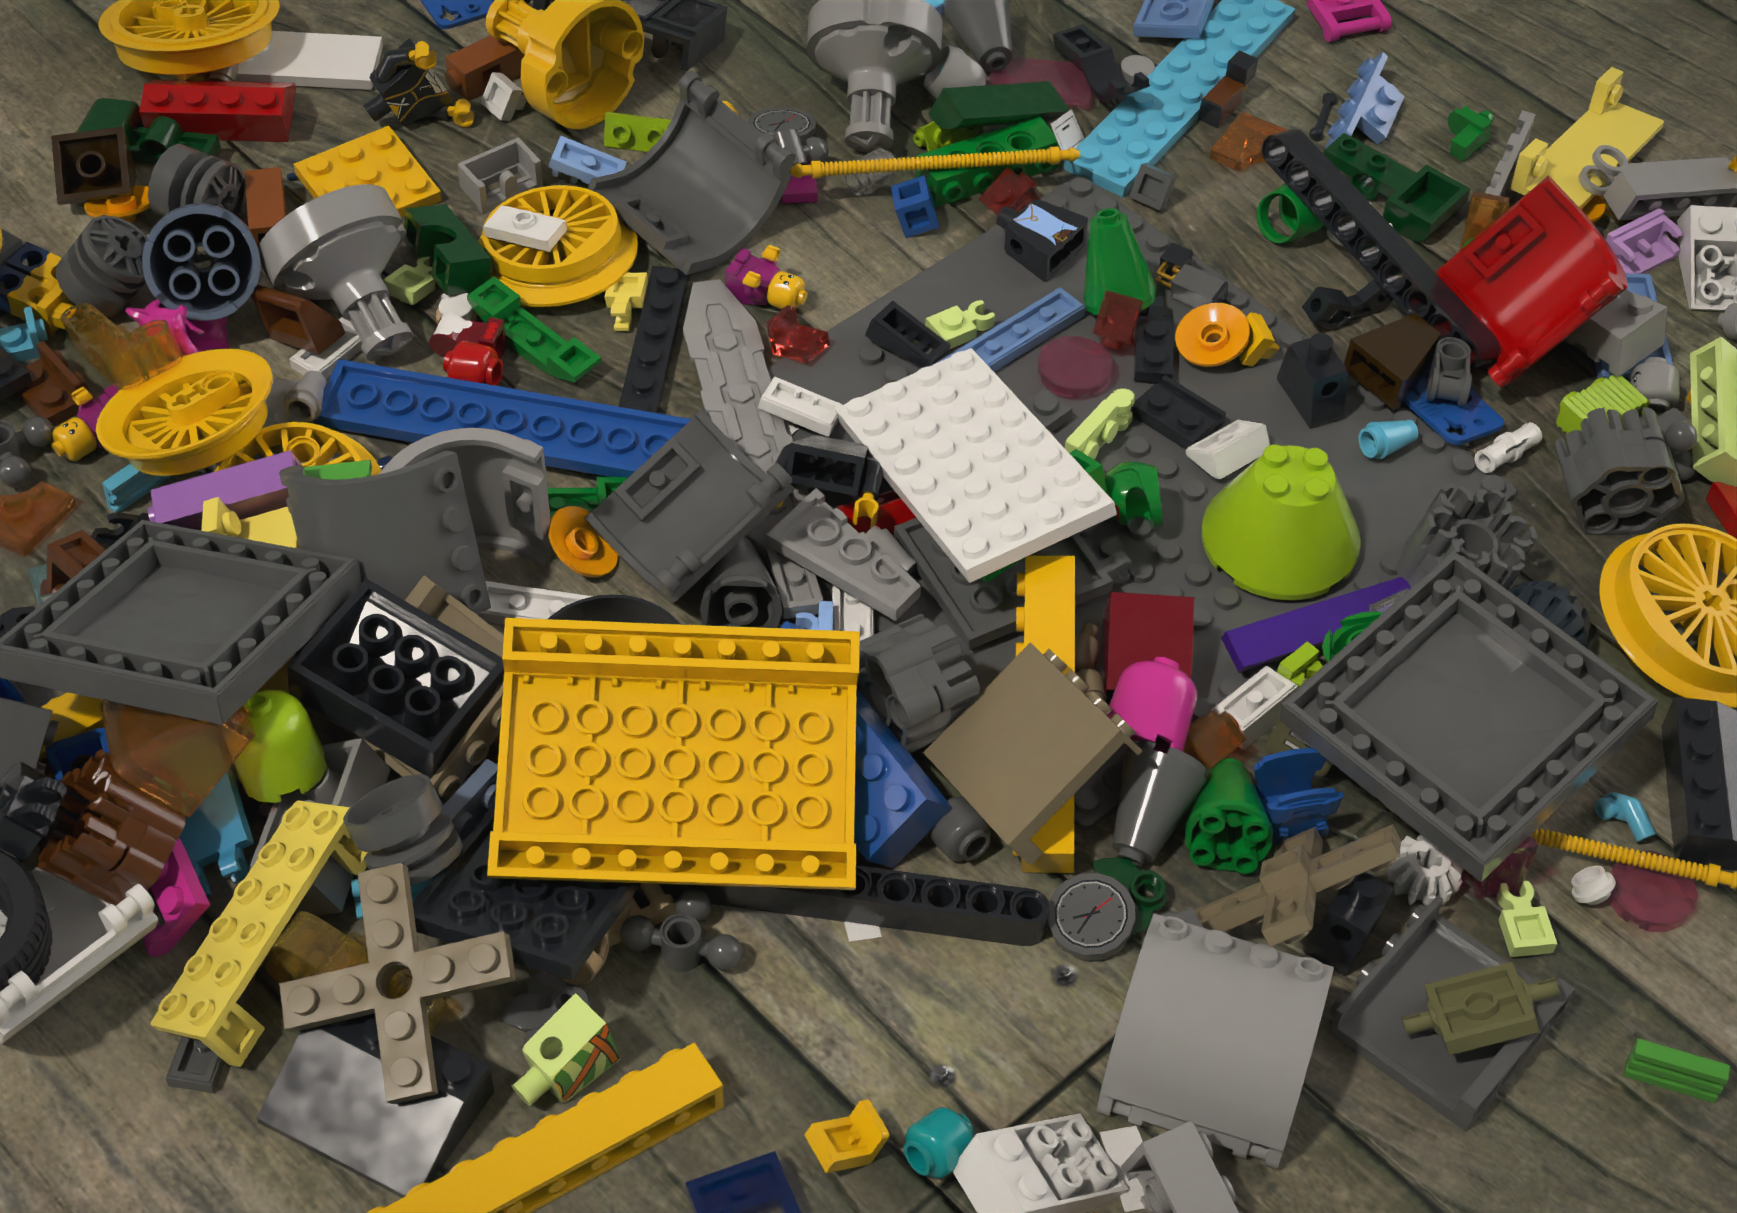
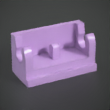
M1661 208L1608 233L1606 242L1615 253L1625 273L1645 274L1679 256L1681 249L1668 238L1667 232L1675 238L1681 237L1683 233L1673 221L1664 215L1665 211Z

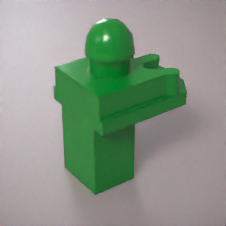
M1466 105L1461 110L1458 108L1453 110L1448 116V126L1456 136L1451 140L1450 154L1464 162L1478 148L1481 149L1489 141L1491 124L1494 121L1493 113L1488 110L1476 113Z

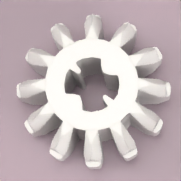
M1420 834L1417 840L1406 836L1401 841L1400 857L1396 858L1395 863L1388 868L1387 880L1395 883L1393 887L1395 895H1408L1409 906L1416 900H1420L1427 908L1438 895L1443 898L1442 905L1449 901L1451 895H1455V892L1459 890L1462 883L1461 874L1464 868Z

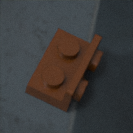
M44 341L36 344L40 359L24 367L29 371L33 383L16 392V394L36 416L44 417L53 426H56L78 414L79 406L74 402L71 394L81 387L88 391V386L78 371L73 373L70 371L64 356L59 350L52 351Z

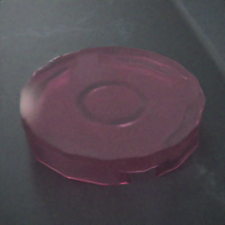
M1064 336L1050 341L1042 348L1037 362V371L1041 376L1043 385L1055 394L1068 398H1081V394L1091 393L1090 396L1099 394L1108 386L1113 370L1112 358L1107 350L1094 340L1080 336Z
M1645 851L1646 854H1647V852H1651V855H1653V853H1655V854H1657V856H1658V855H1662L1663 858H1664V856H1667V855H1663V854H1660V853H1657V852H1654V851ZM1621 861L1620 863H1615L1610 871L1616 881V885L1608 898L1610 905L1617 915L1626 922L1630 919L1634 923L1640 924V929L1649 932L1670 931L1680 927L1695 907L1697 890L1694 879L1692 880L1690 877L1684 878V875L1679 877L1678 874L1674 876L1672 873L1667 874V871L1662 873L1661 870L1656 872L1655 869L1653 871L1650 868L1644 869V866L1642 868H1639L1638 865L1634 867L1633 864L1629 866L1627 863L1622 864Z

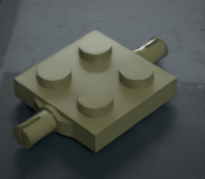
M1513 962L1424 984L1428 1000V1010L1408 1016H1401L1407 1036L1433 1028L1442 1037L1449 1056L1540 1032L1537 1018L1533 1011V1002L1556 996L1559 997L1560 991L1555 977L1527 984L1524 979L1518 976Z

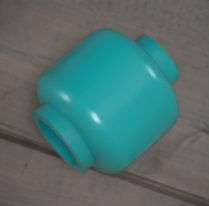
M938 1107L907 1129L904 1154L908 1163L920 1175H928L931 1178L937 1179L944 1178L954 1171L960 1155L972 1141L975 1135L973 1125L965 1115L956 1113L950 1108Z

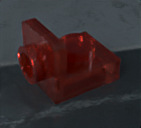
M1105 291L1093 330L1094 335L1102 338L1100 345L1120 351L1123 344L1133 346L1135 339L1132 337L1143 305L1142 300Z
M787 305L766 324L772 353L777 356L808 364L830 345L828 332L798 324L796 310L793 306Z

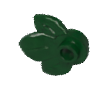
M1102 858L1093 862L1095 873L1113 877L1128 889L1135 903L1136 927L1131 936L1142 933L1148 928L1152 913L1161 910L1167 902L1169 891L1164 879L1154 871H1139L1128 859ZM1148 890L1153 894V897L1145 898L1140 896L1138 892Z

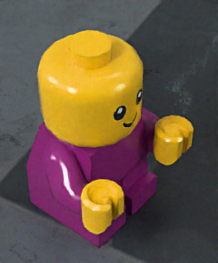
M772 245L766 247L762 253V258H757L751 255V251L742 248L734 258V261L725 270V286L740 303L745 305H767L769 303L778 309L793 312L799 305L805 303L808 293L805 291V282L801 277L785 271L780 272L776 261L779 259L781 251Z
M113 384L103 389L104 393L96 399H93L92 395L84 387L72 392L71 396L79 406L77 417L67 420L57 426L52 432L54 439L52 447L59 457L64 455L68 460L75 462L93 452L96 447L99 449L104 448L97 438L96 424L105 405L119 391Z

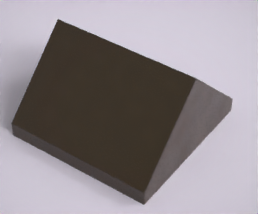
M124 126L51 136L57 203L59 205L132 196L137 174Z

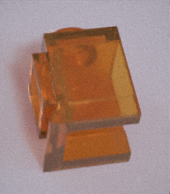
M1213 710L1190 725L1183 752L1194 757L1209 769L1247 739L1239 730L1238 722L1231 714L1227 713L1226 710L1217 714Z

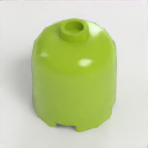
M281 690L256 692L225 722V740L239 779L248 796L260 802H281L282 794L291 793L297 789H300V792L304 794L313 788L323 777L327 769L324 759L325 751L307 711L296 697Z

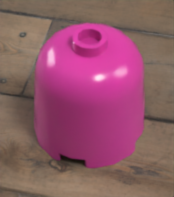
M1155 657L1154 661L1136 662L1124 669L1109 705L1112 710L1107 717L1111 719L1117 713L1136 731L1130 737L1132 741L1156 742L1154 750L1167 754L1169 747L1183 752L1197 701V689L1188 675L1178 669L1179 664L1165 657Z

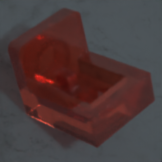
M1007 167L982 194L979 200L998 216L1001 209L1005 206L1019 211L1028 200L1032 202L1033 200H1040V197L1034 190L1037 184L1027 174L1021 171L1017 175Z

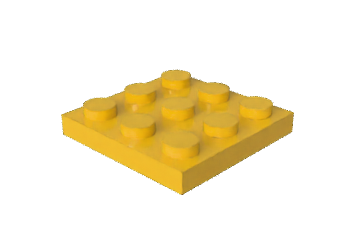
M389 125L294 163L296 176L314 199L344 187L361 184L378 185L387 191L401 218L405 217L406 208L431 206L442 201L440 189Z

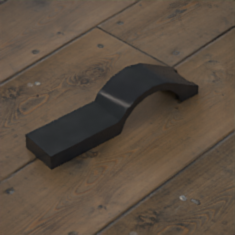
M1082 24L1053 34L1054 46L1083 70L1087 83L1099 100L1108 102L1150 87L1149 78L1142 72L1134 74L1132 85L1127 82L1116 63L1113 49L1085 25Z

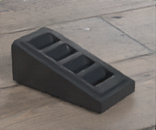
M893 300L871 320L865 334L874 343L921 367L932 366L951 346ZM917 340L920 343L916 346L912 341ZM927 346L934 349L928 355L923 352Z

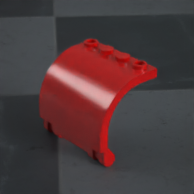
M1549 175L1435 272L1499 341L1500 354L1497 358L1498 363L1488 370V374L1501 388L1513 382L1628 288L1626 274L1611 247L1583 211Z

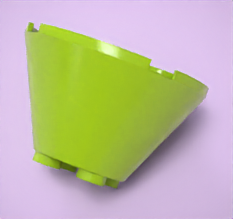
M1276 444L1267 446L1263 454L1211 500L1205 510L1201 527L1203 548L1212 565L1216 569L1220 566L1227 574L1234 578V584L1241 589L1271 599L1302 600L1329 592L1330 586L1336 584L1341 579L1346 580L1357 563L1360 552L1361 539L1358 525L1335 472L1328 462V455L1319 448L1308 449L1300 446H1280Z

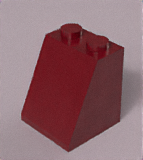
M1122 592L1110 593L1103 613V680L1106 699H1112L1119 678L1125 668L1140 661H1154L1155 657H1165L1174 660L1179 664L1178 669L1186 673L1192 680L1195 597Z

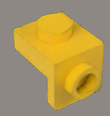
M869 1099L859 1101L850 1116L812 1123L804 1134L825 1173L871 1164L889 1139V1132Z

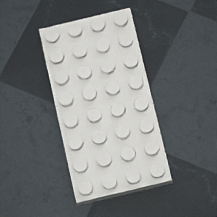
M972 348L957 352L950 358L932 366L923 367L914 374L896 382L887 383L876 391L854 398L848 403L835 408L839 423L856 443L868 447L867 456L873 457L880 463L883 477L969 583L1117 515L1114 501Z

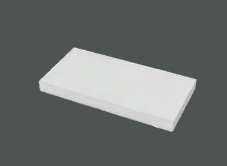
M272 31L271 41L264 50L252 58L238 63L235 81L295 83L296 86L372 90L373 83L369 77L379 64L383 48L382 37Z

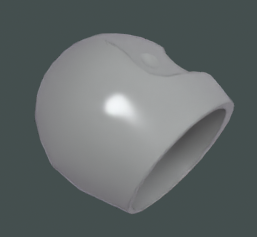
M949 44L942 47L941 60L938 66L926 74L923 80L924 88L936 100L943 88L986 85V75L979 63L966 55L962 49ZM946 61V63H945L943 69L941 70L940 74L938 75L940 68L942 67V65H943L944 62Z

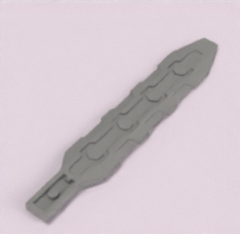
M720 279L693 282L683 326V335L690 360L695 362L702 387L700 396L705 413L710 415L711 421L748 459L767 473L766 471L775 464L783 447L793 442L791 435L787 434L783 418L758 408L760 399L769 386L771 379L763 356L764 345L756 320ZM794 483L790 484L795 490L783 500V505L778 509L772 510L744 537L755 545L757 551L767 561L772 581L782 600L783 619L795 618L796 614L800 612L816 615L819 611V601H823L815 573L766 545V534L809 495V491L805 490L803 485Z

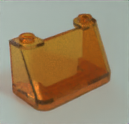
M104 699L100 705L111 764L117 774L129 784L189 818L256 736L249 720L251 714L243 705L223 725L111 702L107 699Z

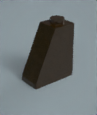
M1414 313L1351 338L1344 365L1347 368L1348 374L1391 409L1396 410L1402 405L1431 365L1441 333Z

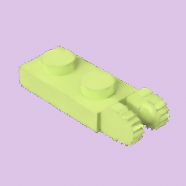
M1120 388L1111 393L1106 400L1104 399L1066 439L1065 449L1067 452L1070 453L1077 449L1095 460L1099 449L1105 443H1111L1117 431H1124L1131 424L1133 415L1130 410L1135 402L1133 391Z

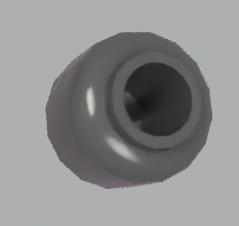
M964 797L946 799L952 809L928 832V836L950 860L971 861L980 857L990 844L991 827Z

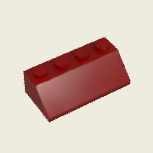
M154 80L144 84L139 113L144 128H149L156 117L166 116L179 123L183 132L218 135L219 141L289 142L296 84Z

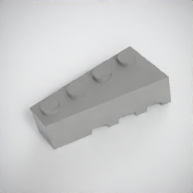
M1625 290L1564 340L1570 345L1578 343L1586 348L1589 358L1595 362L1605 361L1609 364V371L1619 377L1664 345L1667 306L1652 301L1646 296H1640Z
M1189 1121L1142 1142L1121 1166L1128 1181L1138 1178L1145 1195L1141 1197L1140 1201L1147 1213H1239L1234 1204L1236 1201L1234 1189L1224 1175L1220 1176L1212 1160L1213 1150L1211 1144L1203 1132L1197 1131L1193 1121Z

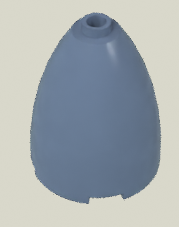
M189 204L167 213L153 227L143 249V274L153 296L171 310L179 308L180 305L187 307L186 318L191 320L209 321L234 313L249 299L257 286L260 276L259 249L249 228L232 212L211 204ZM203 246L206 252H201L197 247Z

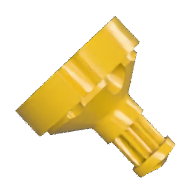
M494 0L486 15L487 32L499 41L510 42L517 46L525 55L521 62V85L528 103L537 112L566 128L585 129L605 119V112H614L627 96L635 81L633 70L635 64L643 56V28L636 11L629 4L621 0H555L546 10H536L528 6L524 0Z

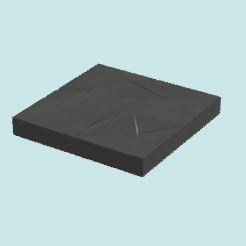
M141 520L0 638V678L102 700L107 699L111 702L223 725L296 651L302 648L328 622L362 584L359 561L347 557Z
M1453 551L1282 702L1280 722L1371 795L1378 798L1386 807L1477 880L1482 882L1653 719L1658 700Z

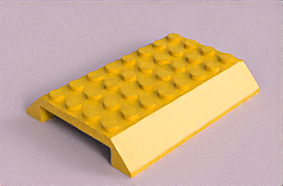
M505 618L502 655L504 681L493 831H490L487 877L855 890L856 692L859 676L860 632Z

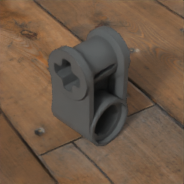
M1453 337L1442 338L1438 341L1428 372L1426 400L1433 401L1434 398L1456 401L1458 406L1465 407L1470 393L1472 374L1470 373L1471 351L1464 341Z

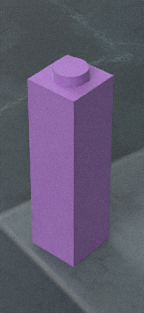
M290 450L152 489L151 498L153 506L148 507L149 519L152 522L201 531L203 501L219 497L230 511H234L239 520L287 507L286 498L289 497L287 487L281 483L279 471L290 466H302V464Z

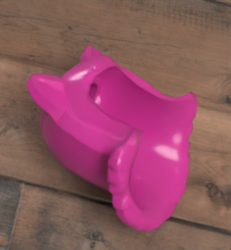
M158 299L148 304L145 309L126 308L125 312L140 327L139 339L141 346L148 353L161 360L171 361L188 354L207 350L230 349L227 339L228 333L225 328L227 325L226 317L209 321L187 319V307L180 305L179 308L171 310L165 307Z

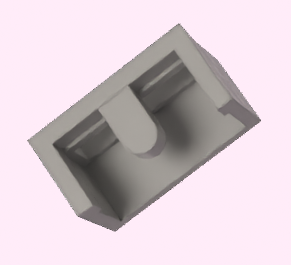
M519 137L457 164L460 188L477 205L482 215L494 210L501 203L519 193L543 187L541 160ZM518 172L522 178L517 179L513 174ZM500 181L499 188L486 193V186Z

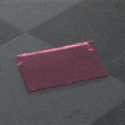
M1012 57V60L1005 68L1000 71H991L989 85L1050 81L1065 104L1084 105V109L1090 108L1091 88L1085 79L1083 70L1075 63Z

